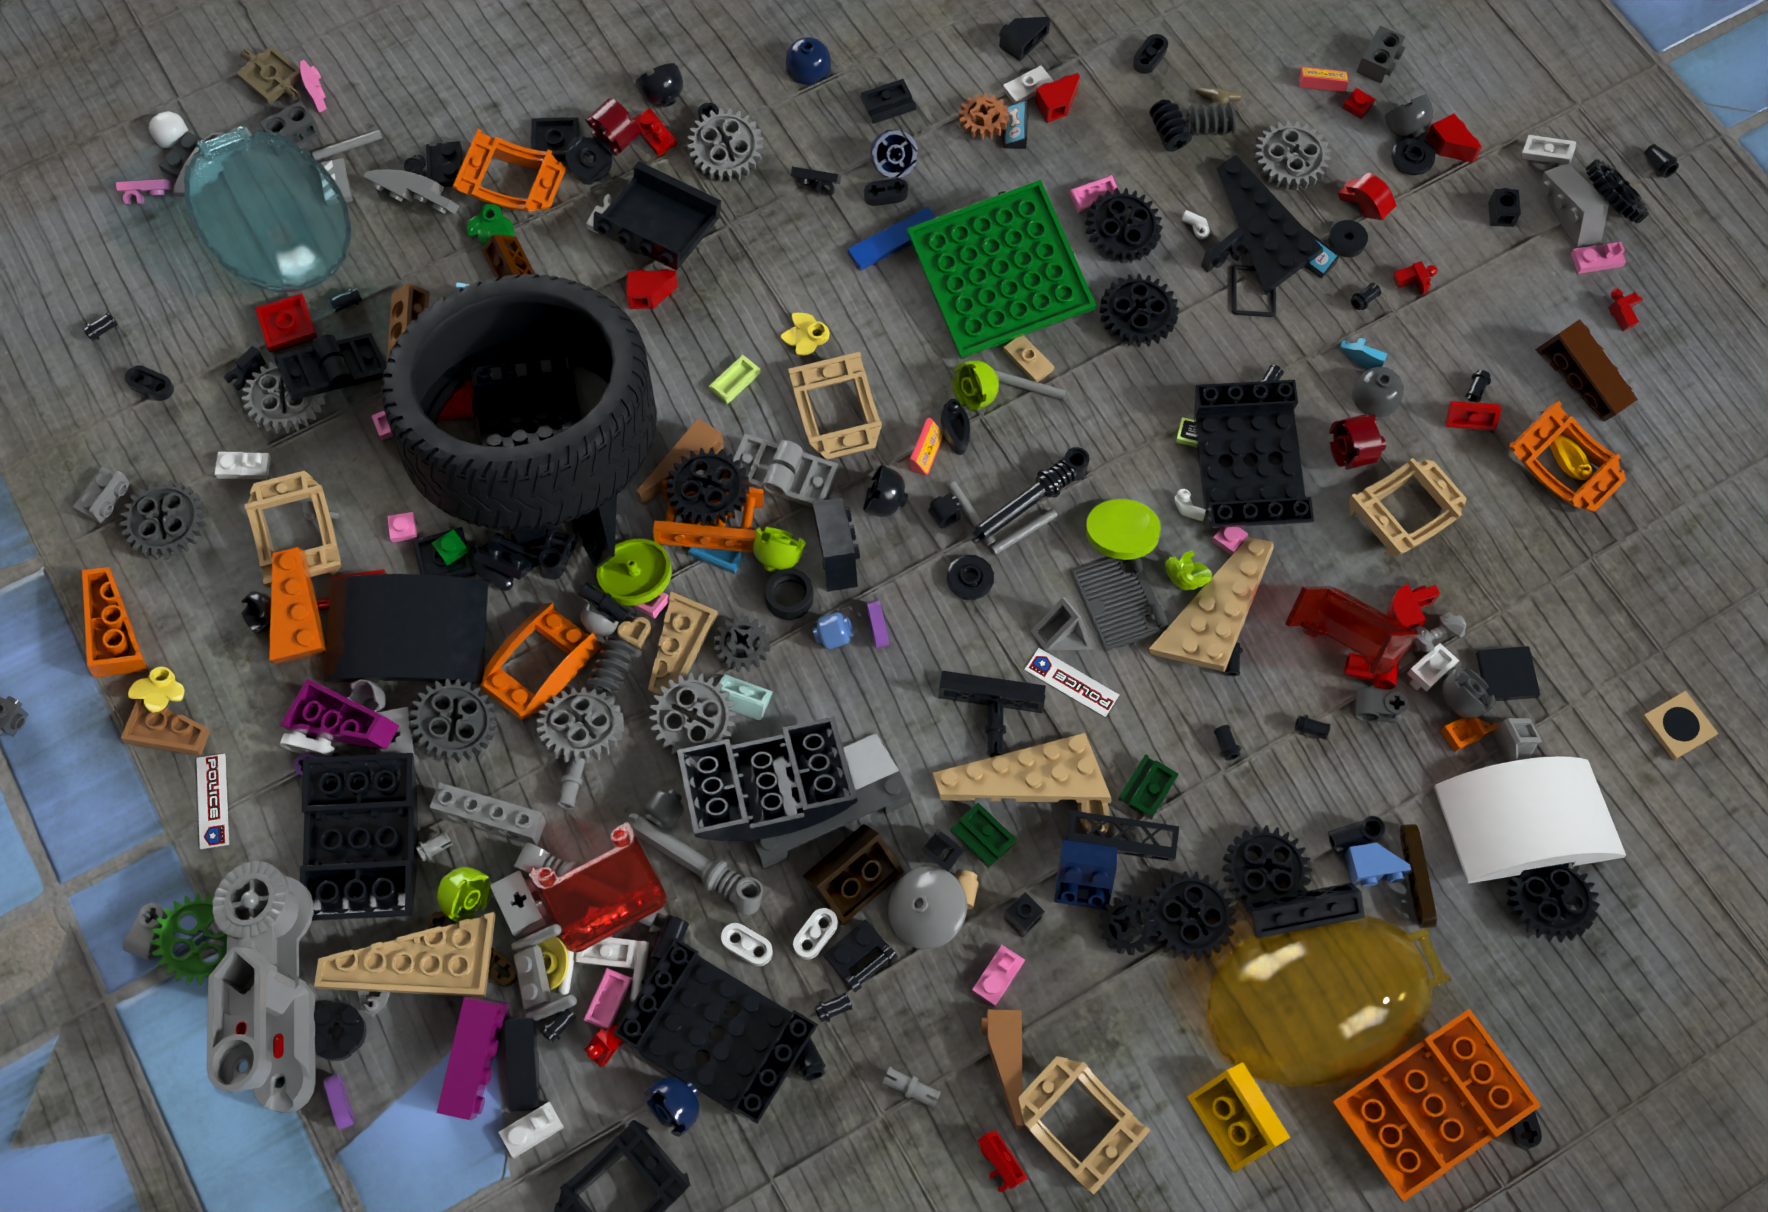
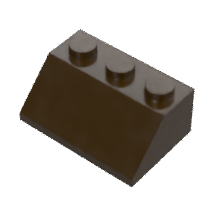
M862 824L806 872L803 878L827 909L832 910L836 914L837 920L844 925L901 876L904 871L881 835L867 825Z

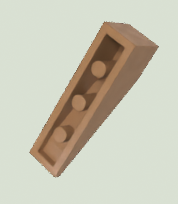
M698 418L638 488L636 493L639 503L643 505L663 492L662 480L670 479L668 472L675 471L674 463L682 465V455L689 459L691 458L690 451L699 455L700 448H703L705 453H709L711 447L714 449V454H718L724 448L722 433Z
M988 1009L986 1018H981V1035H986V1044L1014 1128L1021 1130L1023 1116L1018 1097L1022 1094V1010Z

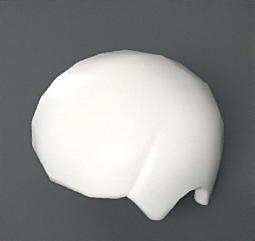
M170 111L158 113L151 119L148 127L152 138L161 148H173L188 131L183 119L178 114Z

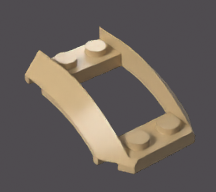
M860 352L788 369L808 442L826 460H831L875 448L882 423L872 398ZM852 380L865 424L820 435L807 391Z
M1412 458L1389 476L1365 488L1363 492L1357 495L1353 494L1349 498L1350 516L1357 513L1387 548L1383 555L1399 556L1425 542L1460 518L1467 498L1434 461L1424 460L1421 463L1416 462ZM1415 477L1445 512L1417 531L1408 534L1380 500Z
M306 471L254 483L250 490L251 496L248 503L244 505L256 544L264 586L270 588L272 586V553H274V548L263 509L310 497L312 498L323 546L304 550L310 575L313 577L331 572L332 576H334L342 565L322 486Z
M1056 1056L1018 1097L1020 1109L1028 1130L1076 1180L1094 1195L1135 1148L1141 1144L1151 1130L1135 1118L1133 1113L1099 1081L1087 1067V1064ZM1075 1081L1116 1123L1114 1128L1082 1163L1040 1121L1043 1115Z

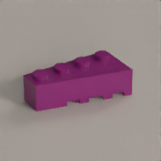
M310 679L305 681L280 726L289 731L300 732L309 738L321 737L329 741L379 749H387L399 728L398 724L383 715Z
M467 997L463 999L437 1113L466 1120L475 1119L478 1114L482 1113L485 1104L483 1094L491 1078V1066L497 1052L498 1041L509 1003L484 997Z

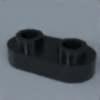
M1160 34L1150 35L1134 55V69L1142 74L1152 72L1165 56L1168 40Z
M133 366L125 374V381L130 389L156 401H164L170 398L174 392V386L167 376L145 366Z

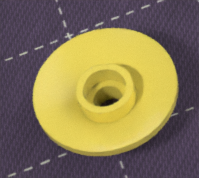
M556 936L537 944L542 950L550 991L562 983L568 970L566 947Z

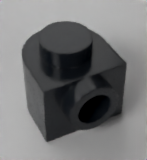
M948 493L943 497L939 496L932 500L928 513L939 528L943 529L961 519L960 509L962 506L955 495L951 497Z

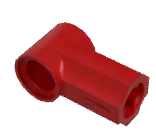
M1349 652L1345 663L1344 676L1370 681L1375 687L1380 689H1394L1396 687L1399 661L1389 656L1372 658Z

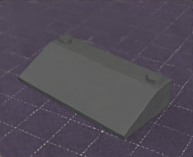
M876 733L843 747L858 802L838 815L809 828L777 837L750 840L763 870L788 859L787 851L882 808L885 814H888L910 804L911 793L899 769Z

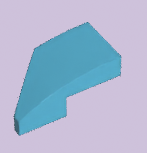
M1359 338L1357 343H1349L1346 340L1342 341L1339 349L1359 365L1367 369L1383 366L1387 353L1365 346V338Z

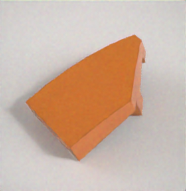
M1479 717L1472 719L1461 718L1445 725L1440 731L1453 751L1457 752L1493 733L1498 728L1499 723L1493 722L1490 724L1480 720Z

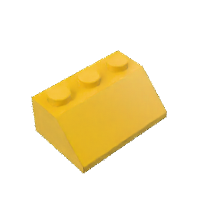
M1243 1062L1226 1070L1187 1096L1233 1173L1290 1139L1289 1134Z

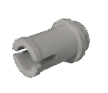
M442 831V833L424 843L422 841L419 842L420 845L415 848L424 862L427 859L431 861L432 856L453 846V844L450 842L451 840L447 833Z

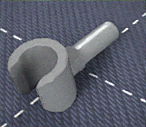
M303 502L304 517L307 520L316 519L317 516L313 502ZM330 512V516L332 519H338L339 513Z

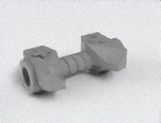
M1448 612L1439 617L1440 626L1428 631L1426 628L1417 626L1411 629L1408 636V643L1414 652L1420 650L1430 652L1434 650V645L1432 644L1434 639L1446 634L1458 638L1463 637L1466 628L1464 618L1461 615L1453 616Z

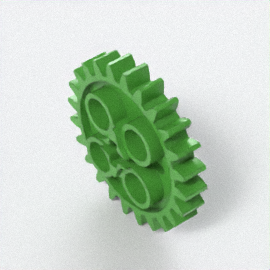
M197 893L193 902L190 901L187 895L184 896V905L182 906L177 901H173L175 910L171 911L165 908L164 913L167 918H157L156 920L162 926L161 929L156 928L152 930V933L158 935L159 939L152 940L151 945L160 947V949L153 952V956L163 957L157 965L159 967L166 964L169 966L165 972L166 975L171 974L173 971L177 972L175 981L180 980L182 976H186L187 985L191 983L193 978H197L198 984L202 985L203 977H209L227 954V934L223 932L220 935H213L208 929L209 925L215 921L212 912V895L209 894L205 901H201V896ZM185 916H192L196 919L197 924L193 929L185 930L180 926L181 919ZM198 932H202L203 938L221 940L225 944L219 946L202 942L200 946H195L194 940L175 938L173 934L182 933L196 937ZM179 943L187 944L190 948L189 954L184 958H178L173 954V948ZM208 948L215 949L218 952V959L213 963L204 962L201 957L204 950Z

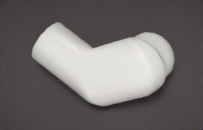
M1186 210L1182 221L1192 225L1194 234L1198 239L1207 238L1210 233L1207 220Z
M1180 489L1175 496V504L1180 514L1203 521L1206 509L1193 506L1190 499L1191 493L1186 489Z

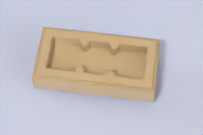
M1025 336L1015 338L1003 348V352L1034 382H1039L1054 371V366Z

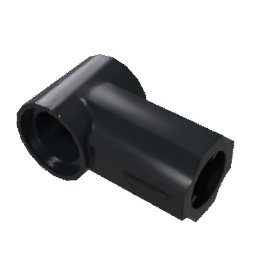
M1368 816L1363 821L1329 831V843L1336 855L1346 852L1349 847L1377 843L1385 833V824L1379 817ZM1372 826L1375 828L1377 836L1368 835L1364 827Z

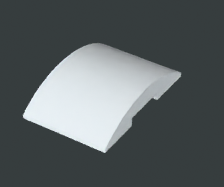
M1557 756L1516 760L1470 771L1434 786L1468 884L1517 876L1523 870L1570 862L1572 866L1624 858L1626 856L1587 759Z

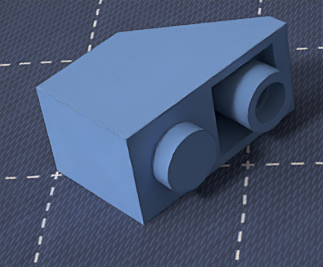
M1378 843L1349 847L1344 853L1351 883L1354 885L1361 884L1363 888L1377 885V881L1387 880L1388 883L1400 882L1404 880V877L1411 870L1410 864Z

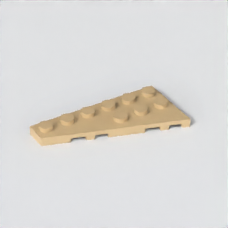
M1248 537L1212 577V580L1202 588L1149 648L1150 654L1225 672L1273 551V542Z
M1085 733L933 773V780L940 800L973 801L975 798H991V801H1001V798L1016 799L1017 802H1058L1060 799L1076 800V803H1086V800H1101V803H1111L1110 793Z
M491 912L479 918L465 919L445 927L439 926L397 937L396 940L384 943L378 942L362 949L348 950L318 958L314 987L316 989L486 997L495 913Z

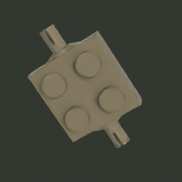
M272 45L257 55L251 53L247 48L241 51L240 56L248 62L245 67L237 72L238 78L268 104L274 102L284 93L288 94L293 100H297L300 97V92L293 87L302 79L300 68Z

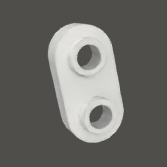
M297 731L283 734L279 744L291 752L299 754L311 753L320 757H332L335 750L331 746V741L321 737H316L315 740L306 738V735Z
M827 908L816 910L797 933L793 941V947L798 957L805 960L815 958L835 933L838 921L836 914L832 910ZM826 920L829 922V926L821 928L819 922ZM805 942H810L813 946L810 950H804L802 945Z
M731 923L721 933V941L724 948L754 966H764L771 960L773 955L771 943L742 924ZM733 935L741 937L738 943L730 941ZM762 949L764 954L761 957H756L754 951Z

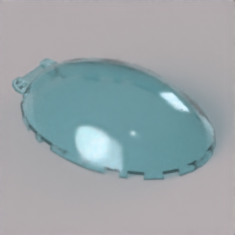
M242 125L236 127V131L206 142L203 140L196 142L200 153L193 155L189 166H186L185 202L199 238L218 263L245 282L274 292H299L307 290L326 281L340 268L346 258L351 240V223L348 207L341 190L332 176L321 163H317L311 157L308 150L305 148L300 149L293 144L292 139L277 132L273 135L257 131L252 136H249Z

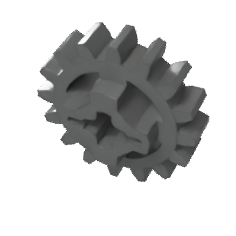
M735 616L734 623L731 624L728 620L725 621V629L718 627L717 630L720 636H714V643L717 644L714 646L715 654H719L718 659L720 663L726 661L727 669L734 665L736 666V672H740L741 667H745L747 672H750V665L754 664V666L759 668V659L767 660L765 652H769L771 649L770 644H768L770 642V635L765 634V625L758 627V619L753 620L751 623L748 616H745L743 621H739V618ZM730 637L731 641L727 643V647H725V642L727 638ZM757 641H760L759 647L755 652L754 646L758 644Z

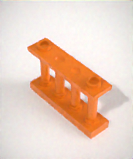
M662 480L663 499H670L667 497L666 490L669 488H667L666 480ZM749 487L750 493L745 494L747 496V503H741L744 511L740 529L725 527L726 523L724 524L720 519H717L716 526L700 525L701 520H698L696 524H692V520H690L689 524L676 523L675 506H670L668 500L665 521H654V542L663 545L753 553L752 547L756 530H751L754 508L764 507V490ZM688 492L686 495H687V496H694V495L697 494V493H696V492ZM714 499L710 501V503L712 504H718L719 502H721V500Z

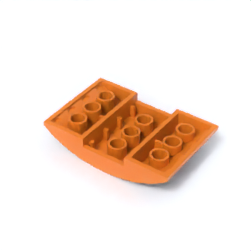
M1470 1009L1332 1102L1402 1203L1542 1106Z

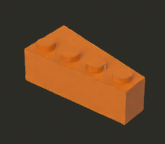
M300 547L272 553L269 661L279 664L326 652L327 645L305 551Z
M110 567L82 570L87 667L94 678L149 671Z

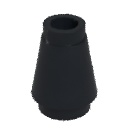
M1656 144L1650 145L1644 152L1658 176L1667 178L1677 171L1679 167L1677 158Z
M810 1038L797 1059L798 1074L803 1077L804 1081H812L825 1074L824 1068L826 1065L812 1038Z

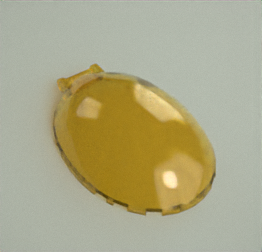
M1365 915V918L1263 938L1251 936L1236 947L1220 965L1211 982L1209 995L1206 1000V1017L1209 1031L1219 1051L1231 1064L1238 1065L1243 1062L1253 1078L1266 1083L1271 1082L1285 1085V1087L1329 1085L1355 1077L1378 1066L1397 1053L1413 1038L1424 1022L1432 1004V988L1448 983L1451 979L1449 974H1445L1429 939L1431 933L1428 928L1408 934L1402 928L1383 919ZM1416 941H1419V944L1423 950L1426 960L1434 975V978L1432 979L1429 978L1428 971L1426 969L1423 958L1417 946L1414 943Z

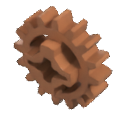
M984 93L983 97L975 94L974 100L968 97L967 104L962 103L961 111H959L960 128H964L965 134L971 132L972 139L978 135L981 141L984 140L985 136L992 140L993 134L1000 136L1001 129H1007V123L1009 122L1008 106H1004L1003 99L996 101V95L988 98L987 93Z

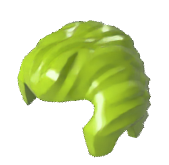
M1194 551L1185 552L1180 560L1177 557H1170L1165 563L1166 572L1171 581L1183 590H1194L1198 587H1203L1212 580V572L1207 566L1201 562H1193L1191 560L1195 555Z

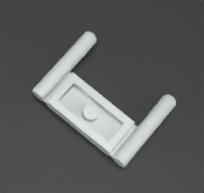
M567 933L565 947L568 953V970L564 980L559 985L558 992L562 995L569 993L574 962L634 969L630 1001L633 1003L643 988L641 981L645 976L649 942Z

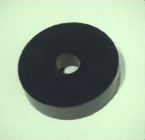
M1352 220L1337 222L1332 227L1328 236L1329 246L1342 257L1358 256L1364 251L1368 242L1366 229L1358 222Z

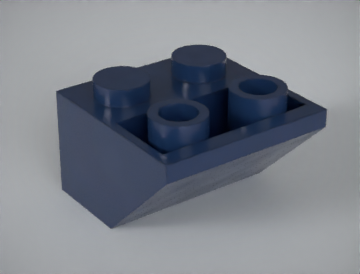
M1063 840L1054 902L1107 910L1105 905L1110 904L1117 869V847Z

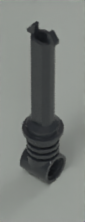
M1073 447L1066 452L1065 457L1049 469L1040 470L1032 486L976 525V529L972 533L975 537L971 540L974 543L980 542L981 539L985 541L1044 497L1056 498L1060 495V491L1072 481L1083 479L1090 460L1087 451L1083 448ZM1075 462L1080 464V466H1075L1071 463Z

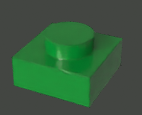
M454 529L432 542L433 547L447 566L469 553Z

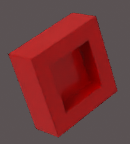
M1355 88L1344 102L1342 108L1362 120L1374 105L1376 99Z

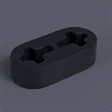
M901 178L870 182L864 188V200L871 206L899 203L908 196V184ZM894 188H899L901 192L897 193ZM876 191L878 196H873L871 192Z
M1535 1111L1509 1128L1514 1143L1523 1150L1534 1148L1541 1142L1542 1133ZM1525 1130L1527 1133L1532 1132L1533 1138L1529 1139V1142L1521 1137V1133L1525 1132Z

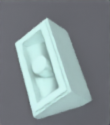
M724 674L718 684H723L720 691L721 694L724 692L730 693L725 701L734 702V705L728 709L756 720H761L773 692Z

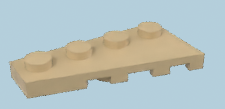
M674 592L670 593L669 605L664 618V627L658 644L657 657L654 661L648 687L649 694L663 696L664 693L660 687L663 686L669 689L671 687L669 679L673 680L675 684L679 683L678 678L680 674L685 680L718 616L717 610Z

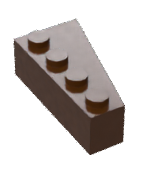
M1580 319L1535 349L1540 355L1545 353L1552 360L1550 366L1555 371L1560 369L1568 377L1567 383L1570 387L1583 393L1582 399L1603 421L1612 418L1638 400L1633 389L1627 385L1619 374L1618 368L1611 363L1604 349L1596 342L1589 328Z

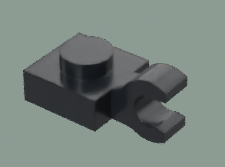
M252 345L235 361L237 366L228 371L224 379L228 384L232 380L238 379L234 382L233 386L237 391L241 390L245 386V377L249 380L253 376V372L259 373L261 371L260 367L266 364L260 351Z

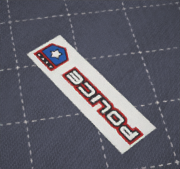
M1038 648L1025 668L1027 672L1104 717L1107 716L1119 697V694L1040 648Z
M226 754L196 758L200 849L229 845Z

